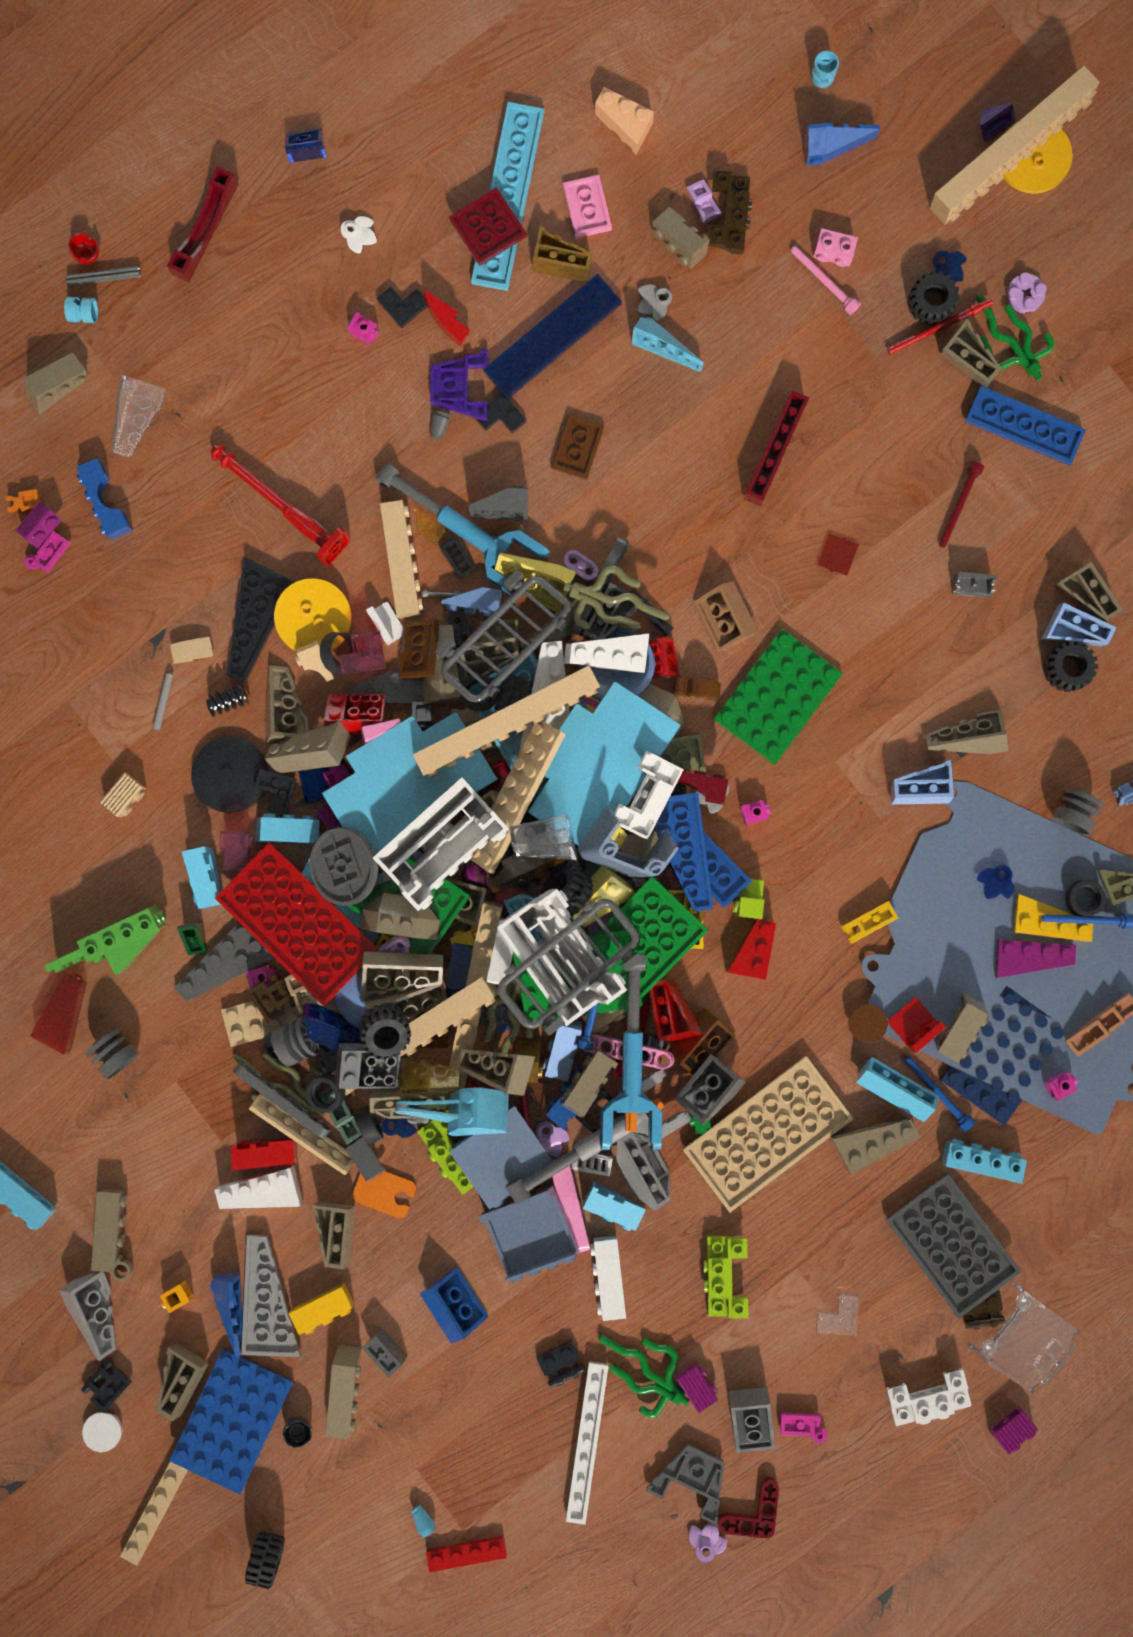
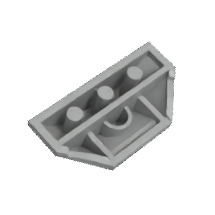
M631 1132L618 1140L616 1161L634 1195L653 1210L659 1209L670 1201V1172L658 1150H652L649 1139L637 1132Z

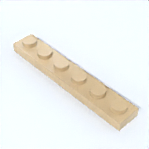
M259 1093L250 1106L249 1110L344 1175L348 1173L354 1161L348 1151L328 1137L324 1139L318 1137L261 1093Z
M172 1462L169 1463L121 1553V1558L136 1566L139 1564L188 1471L187 1469Z

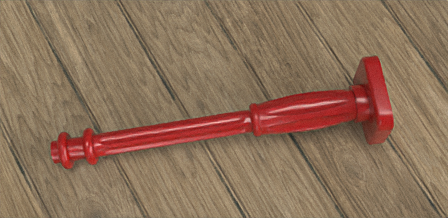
M216 444L212 447L210 454H212L211 458L213 461L219 460L222 468H229L283 513V517L299 532L320 546L316 555L325 567H329L350 543L351 538L347 531L339 527L333 534H329L313 517L296 507L295 504H289L235 459L234 453H227L224 445Z

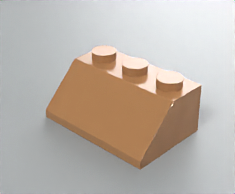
M733 581L717 586L694 601L718 652L758 633Z

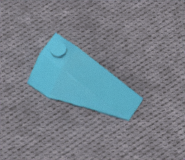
M640 317L633 329V345L696 371H702L704 364L702 360L656 323L655 320L648 317Z

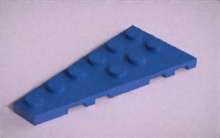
M698 793L670 796L654 826V830L658 838H660L665 830L669 831L679 847L670 863L693 910L714 909Z

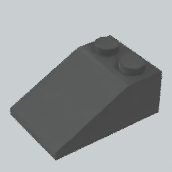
M513 486V488H507L469 505L470 516L475 519L528 521V489H524L523 486Z
M710 1054L675 1100L704 1125L737 1094L746 1081L718 1056Z
M768 1387L728 1391L736 1453L775 1449Z

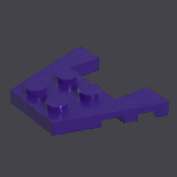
M488 349L481 350V353L475 355H466L465 358L456 361L453 359L431 366V405L487 421V401L468 402V369H488Z

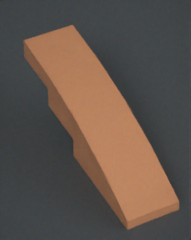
M1128 992L1065 1040L1077 1057L1110 1036L1112 1031L1124 1024L1125 1020L1133 1015V997Z

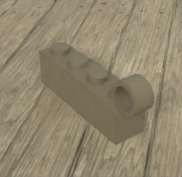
M102 1188L96 1192L91 1271H111L113 1279L125 1281L133 1273V1264L129 1260L124 1259L123 1254H121V1247L124 1246L125 1235H122L123 1227L126 1224L124 1207L127 1205L128 1198L125 1195L124 1189ZM118 1265H124L127 1268L126 1276H122L117 1272Z

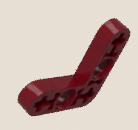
M766 1477L761 1481L757 1516L728 1512L722 1513L717 1520L720 1531L729 1535L765 1539L772 1537L775 1532L779 1486L776 1480ZM769 1484H772L773 1488L770 1491L771 1498L768 1497V1492L765 1488L768 1487ZM765 1503L773 1505L771 1512L766 1513L762 1510ZM726 1519H729V1522L731 1523L728 1524V1527H724L723 1524L726 1521ZM735 1520H737V1527H738V1529H735V1525H734V1524H736ZM743 1521L751 1522L752 1526L749 1530L741 1528ZM755 1522L758 1525L757 1531H755ZM765 1524H768L769 1528H767V1531L764 1532L763 1528L761 1527H764Z

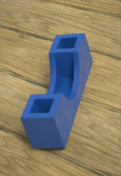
M96 458L76 467L79 473L77 478L80 484L86 488L84 494L87 500L92 502L94 506L92 512L96 519H100L102 525L99 527L103 535H107L113 540L133 531L126 514L121 509H110L103 502V489L110 481L103 463Z

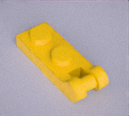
M888 901L843 925L841 928L843 932L847 933L850 944H853L897 920L898 916ZM858 925L861 932L856 934L853 927Z

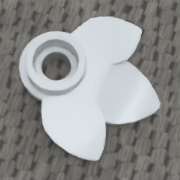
M360 216L354 221L347 220L342 223L340 228L341 234L347 239L348 247L352 251L360 254L362 245H372L377 242L374 232L370 229L373 225L372 219ZM347 227H352L353 232H349Z

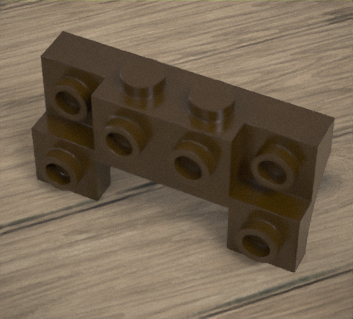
M713 171L711 192L724 193L726 197L723 226L709 225L708 239L710 240L708 247L720 248L732 254H743L746 229H750L751 218L748 217V211L752 209V199H749L750 177L732 175L731 171Z
M550 829L549 833L541 837L535 836L538 846H532L504 860L501 859L494 874L485 870L488 883L494 893L511 885L514 888L524 886L528 881L541 878L550 872L548 868L565 861L553 829Z

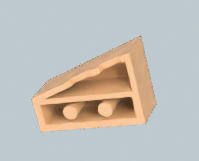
M605 87L595 103V115L611 131L613 130L620 137V140L623 143L625 142L632 149V152L637 155L653 124L654 111Z

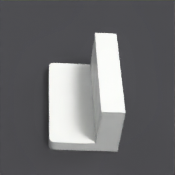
M388 602L375 609L373 606L366 609L387 646L403 637L404 628Z

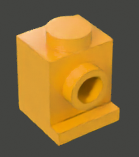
M183 1280L181 1283L163 1292L160 1295V1302L162 1307L171 1313L190 1302L194 1295L186 1281ZM174 1293L177 1294L179 1299H176L174 1297Z

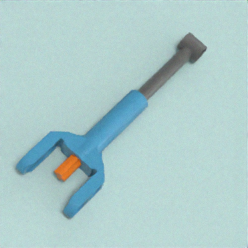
M385 463L375 477L377 482L384 487L389 488L392 485L437 516L439 523L482 551L488 581L510 596L511 594L506 591L504 586L507 578L494 570L499 554L513 555L508 551L514 541L537 558L546 560L550 555V551L521 530L493 537L448 505L445 507L441 506L398 476L400 472L389 463Z
M639 953L643 959L629 970L628 1031L623 1032L622 1091L600 1109L601 1150H610V1146L613 1143V1111L625 1113V1131L630 1132L637 1131V1113H649L648 1139L651 1143V1149H661L662 1112L642 1092L643 1032L639 1031L640 971H645L646 969L645 953Z

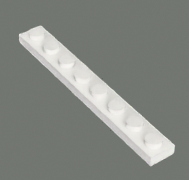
M589 1361L566 1522L586 1524L608 1373L607 1363Z

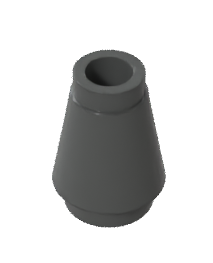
M435 411V414L432 415L431 438L441 441L451 421L449 420V414Z

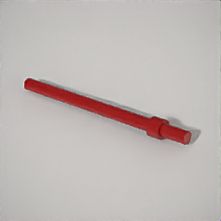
M989 298L979 304L974 303L968 309L888 347L889 355L969 316L974 317L980 314L982 310L994 305L993 300Z

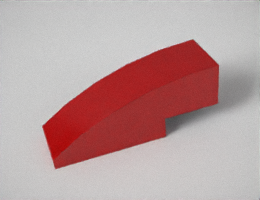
M426 290L423 299L434 321L452 341L461 347L469 335L470 329L456 320L458 316L456 310Z

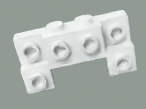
M646 751L638 766V769L647 773L630 808L619 804L614 814L620 822V827L648 840L683 769Z
M959 1368V1370L949 1373L943 1372L945 1385L910 1394L905 1383L893 1388L887 1387L886 1391L894 1424L899 1426L914 1421L917 1424H928L933 1419H946L950 1415L955 1414V1410L972 1406L963 1369Z

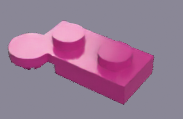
M53 530L37 551V555L30 554L25 558V566L31 570L40 567L49 573L71 543Z
M780 1412L781 1435H811L816 1443H823L827 1439L826 1430L820 1426V1414Z

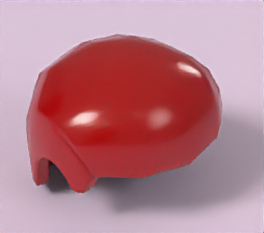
M78 233L69 239V251L75 261L85 265L93 263L98 258L100 250L94 238L88 237L86 233Z

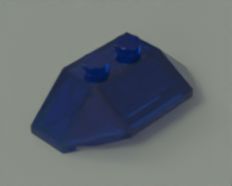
M304 1003L303 1018L309 1040L328 1047L332 1051H337L338 1043H361L359 1028L349 1023L343 1015L316 1003Z

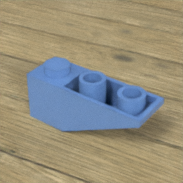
M482 587L442 600L441 604L447 611L456 612L458 609L464 610L465 614L475 615L476 612L482 613L484 617L489 618L501 606L502 590Z

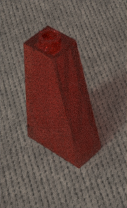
M76 973L64 974L30 1037L63 1055L70 1053L87 985L82 980L83 977Z

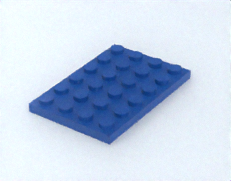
M223 1348L169 1461L241 1495L294 1381L245 1357H235L234 1352Z

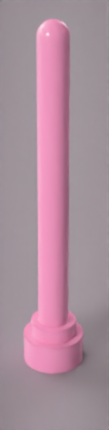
M793 246L791 248V253L844 303L845 311L849 315H852L859 308L861 303L856 298H849L798 247Z

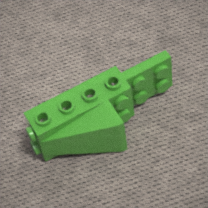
M155 904L77 941L79 949L44 966L47 972L54 970L56 973L71 966V961L74 965L84 959L86 962L93 960L96 963L107 958L114 974L117 975L134 962L166 925V916Z

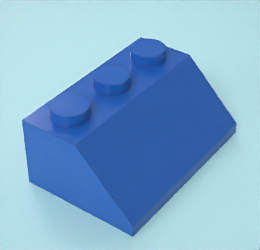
M458 1267L440 1277L419 1293L451 1344L465 1339L489 1317Z

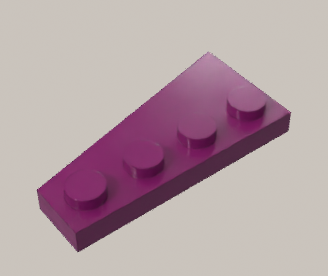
M997 939L995 978L1076 964V945Z

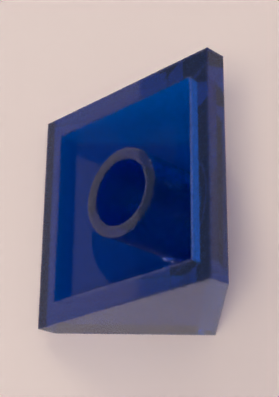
M322 128L285 134L284 147L290 163L327 158Z
M329 767L298 771L305 804L325 799L322 793L330 789L323 773L330 770Z

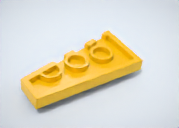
M1017 894L1014 933L1092 942L1093 924L1043 922L1041 916L1044 914H1072Z

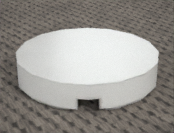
M98 1411L92 1414L84 1423L82 1430L83 1440L86 1445L97 1452H106L114 1448L120 1441L123 1433L120 1419L115 1414L109 1413V1411L104 1413Z

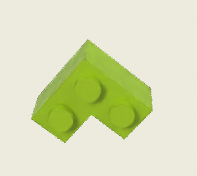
M750 879L752 883L737 896L736 901H733L732 912H735L737 917L762 919L764 881Z

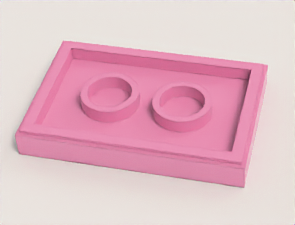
M599 174L563 182L575 239L611 231L612 226Z

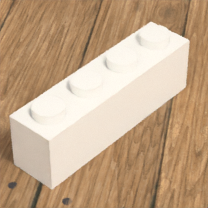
M617 1235L594 1238V1244H590L591 1256L596 1257V1263L592 1265L594 1276L598 1275V1283H595L596 1295H600L601 1303H597L598 1315H602L603 1321L625 1319L626 1312Z

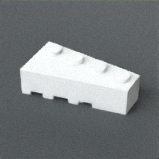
M649 634L566 644L564 664L645 673Z

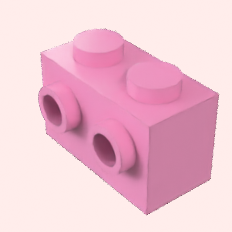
M821 228L813 258H817L821 262H833L841 267L850 266L858 237Z

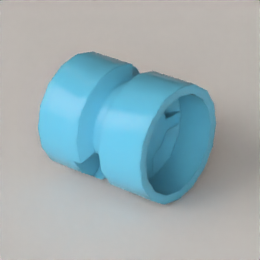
M822 51L816 56L811 72V81L817 87L826 88L833 83L839 66V59L836 54L831 51Z
M66 297L64 304L66 320L68 322H80L82 320L84 323H96L98 319L96 299L82 298L81 300L79 297Z

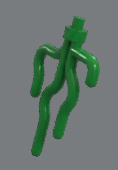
M980 294L977 295L976 301L979 304L985 301V298ZM1006 304L1004 310L1011 322L1023 330L1025 334L1023 348L1020 347L1014 337L1002 334L997 330V320L990 307L982 310L989 321V331L993 338L1008 343L1016 356L998 363L1001 367L1000 371L1011 365L1019 364L1025 369L1029 377L1033 376L1036 381L1041 380L1043 376L1040 371L1043 368L1038 360L1053 351L1055 342L1052 335L1045 333L1044 339L1047 346L1033 354L1030 348L1032 341L1031 327L1018 318L1010 304ZM983 335L980 336L981 341L983 342L985 347L988 348L991 354L993 355L991 345L989 344L986 337Z
M603 1334L598 1336V1340L619 1354L636 1357L640 1362L643 1374L657 1383L638 1386L632 1376L614 1364H610L608 1367L609 1371L622 1378L634 1393L647 1394L656 1392L661 1395L654 1409L650 1410L644 1406L639 1408V1412L648 1418L658 1416L668 1400L676 1405L680 1403L685 1406L688 1405L690 1400L684 1396V1390L672 1382V1374L679 1361L678 1354L672 1346L657 1344L646 1337L641 1341L644 1346L655 1352H666L670 1355V1363L665 1370L664 1378L650 1370L647 1358L640 1350L625 1348Z

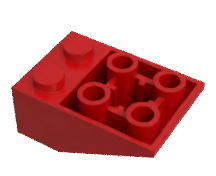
M328 694L324 717L325 726L340 721L349 734L353 735L361 732L363 726L383 722L386 694Z

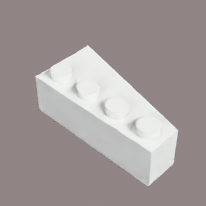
M294 1165L220 1185L215 1189L219 1209L299 1207L304 1203Z

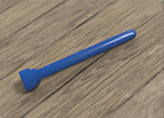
M1123 913L1118 917L1048 914L1041 916L1043 922L1118 925L1122 929L1133 928V915L1129 913Z
M599 1003L589 1009L584 1035L578 1040V1048L593 1050L592 1031Z
M910 1056L904 1058L905 1063L933 1093L939 1096L941 1102L958 1119V1126L964 1132L969 1130L976 1121L970 1115L963 1114Z

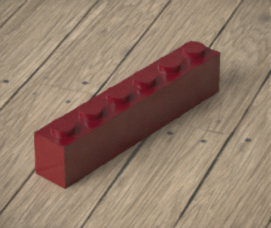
M793 390L791 391L744 496V500L761 507L809 397Z

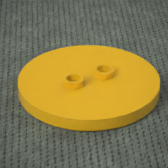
M1062 129L1055 135L1052 133L1043 146H1037L1033 149L1034 152L1026 160L1022 159L1019 161V165L1012 172L1008 171L1005 173L1003 179L1013 188L1031 194L1047 192L1060 184L1071 167L1073 157L1070 140Z
M303 579L291 584L282 592L275 606L274 621L280 638L288 647L297 652L298 648L317 640L321 644L322 639L328 633H348L351 626V609L344 594L333 584L321 579ZM339 635L334 639L331 651L344 641L343 637Z

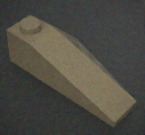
M453 624L439 626L437 649L448 638L455 642ZM437 653L434 676L423 678L424 705L462 700L461 694L442 676L441 669L444 662L438 657ZM456 661L449 668V673L460 682L458 662Z
M271 665L268 667L265 724L266 744L268 745L309 731L308 718L303 712L302 703L298 699L295 691L296 687L288 667Z
M1001 709L976 714L974 719L969 721L964 719L959 721V725L954 727L946 726L926 734L928 750L979 754L1008 751L1007 734Z

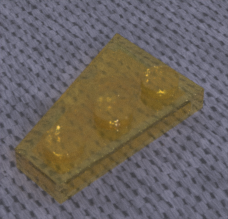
M404 1056L400 1087L402 1093L457 1091L460 1089L461 1071L459 1069L440 1064L432 1065L424 1060L416 1061L412 1060L411 1057Z

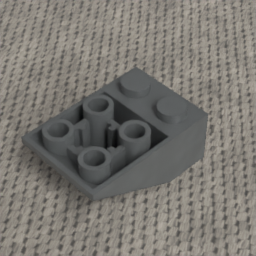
M338 1043L335 1082L339 1089L397 1088L400 1055L396 1056L394 1054L392 1055L393 1058L388 1059V1056H385L384 1059H380L378 1055L375 1058L371 1053L368 1054L361 1043Z

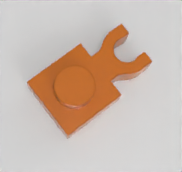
M37 489L18 492L19 497H5L7 502H14L13 506L7 507V511L10 513L17 511L19 508L23 513L30 512L41 502L40 493Z

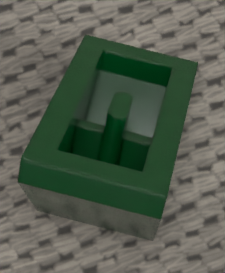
M193 923L177 927L188 955L207 952L203 923Z

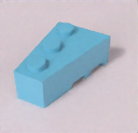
M264 814V817L256 819L255 842L315 843L319 838V820H314V816H302V819H295V815H283V818H275V814Z
M204 846L182 851L189 882L194 893L193 901L195 906H198V909H205L221 905L215 899L222 891L213 848Z
M592 1181L583 1200V1209L602 1216V1218L609 1222H616L627 1231L631 1229L636 1231L646 1210L644 1205L595 1181Z

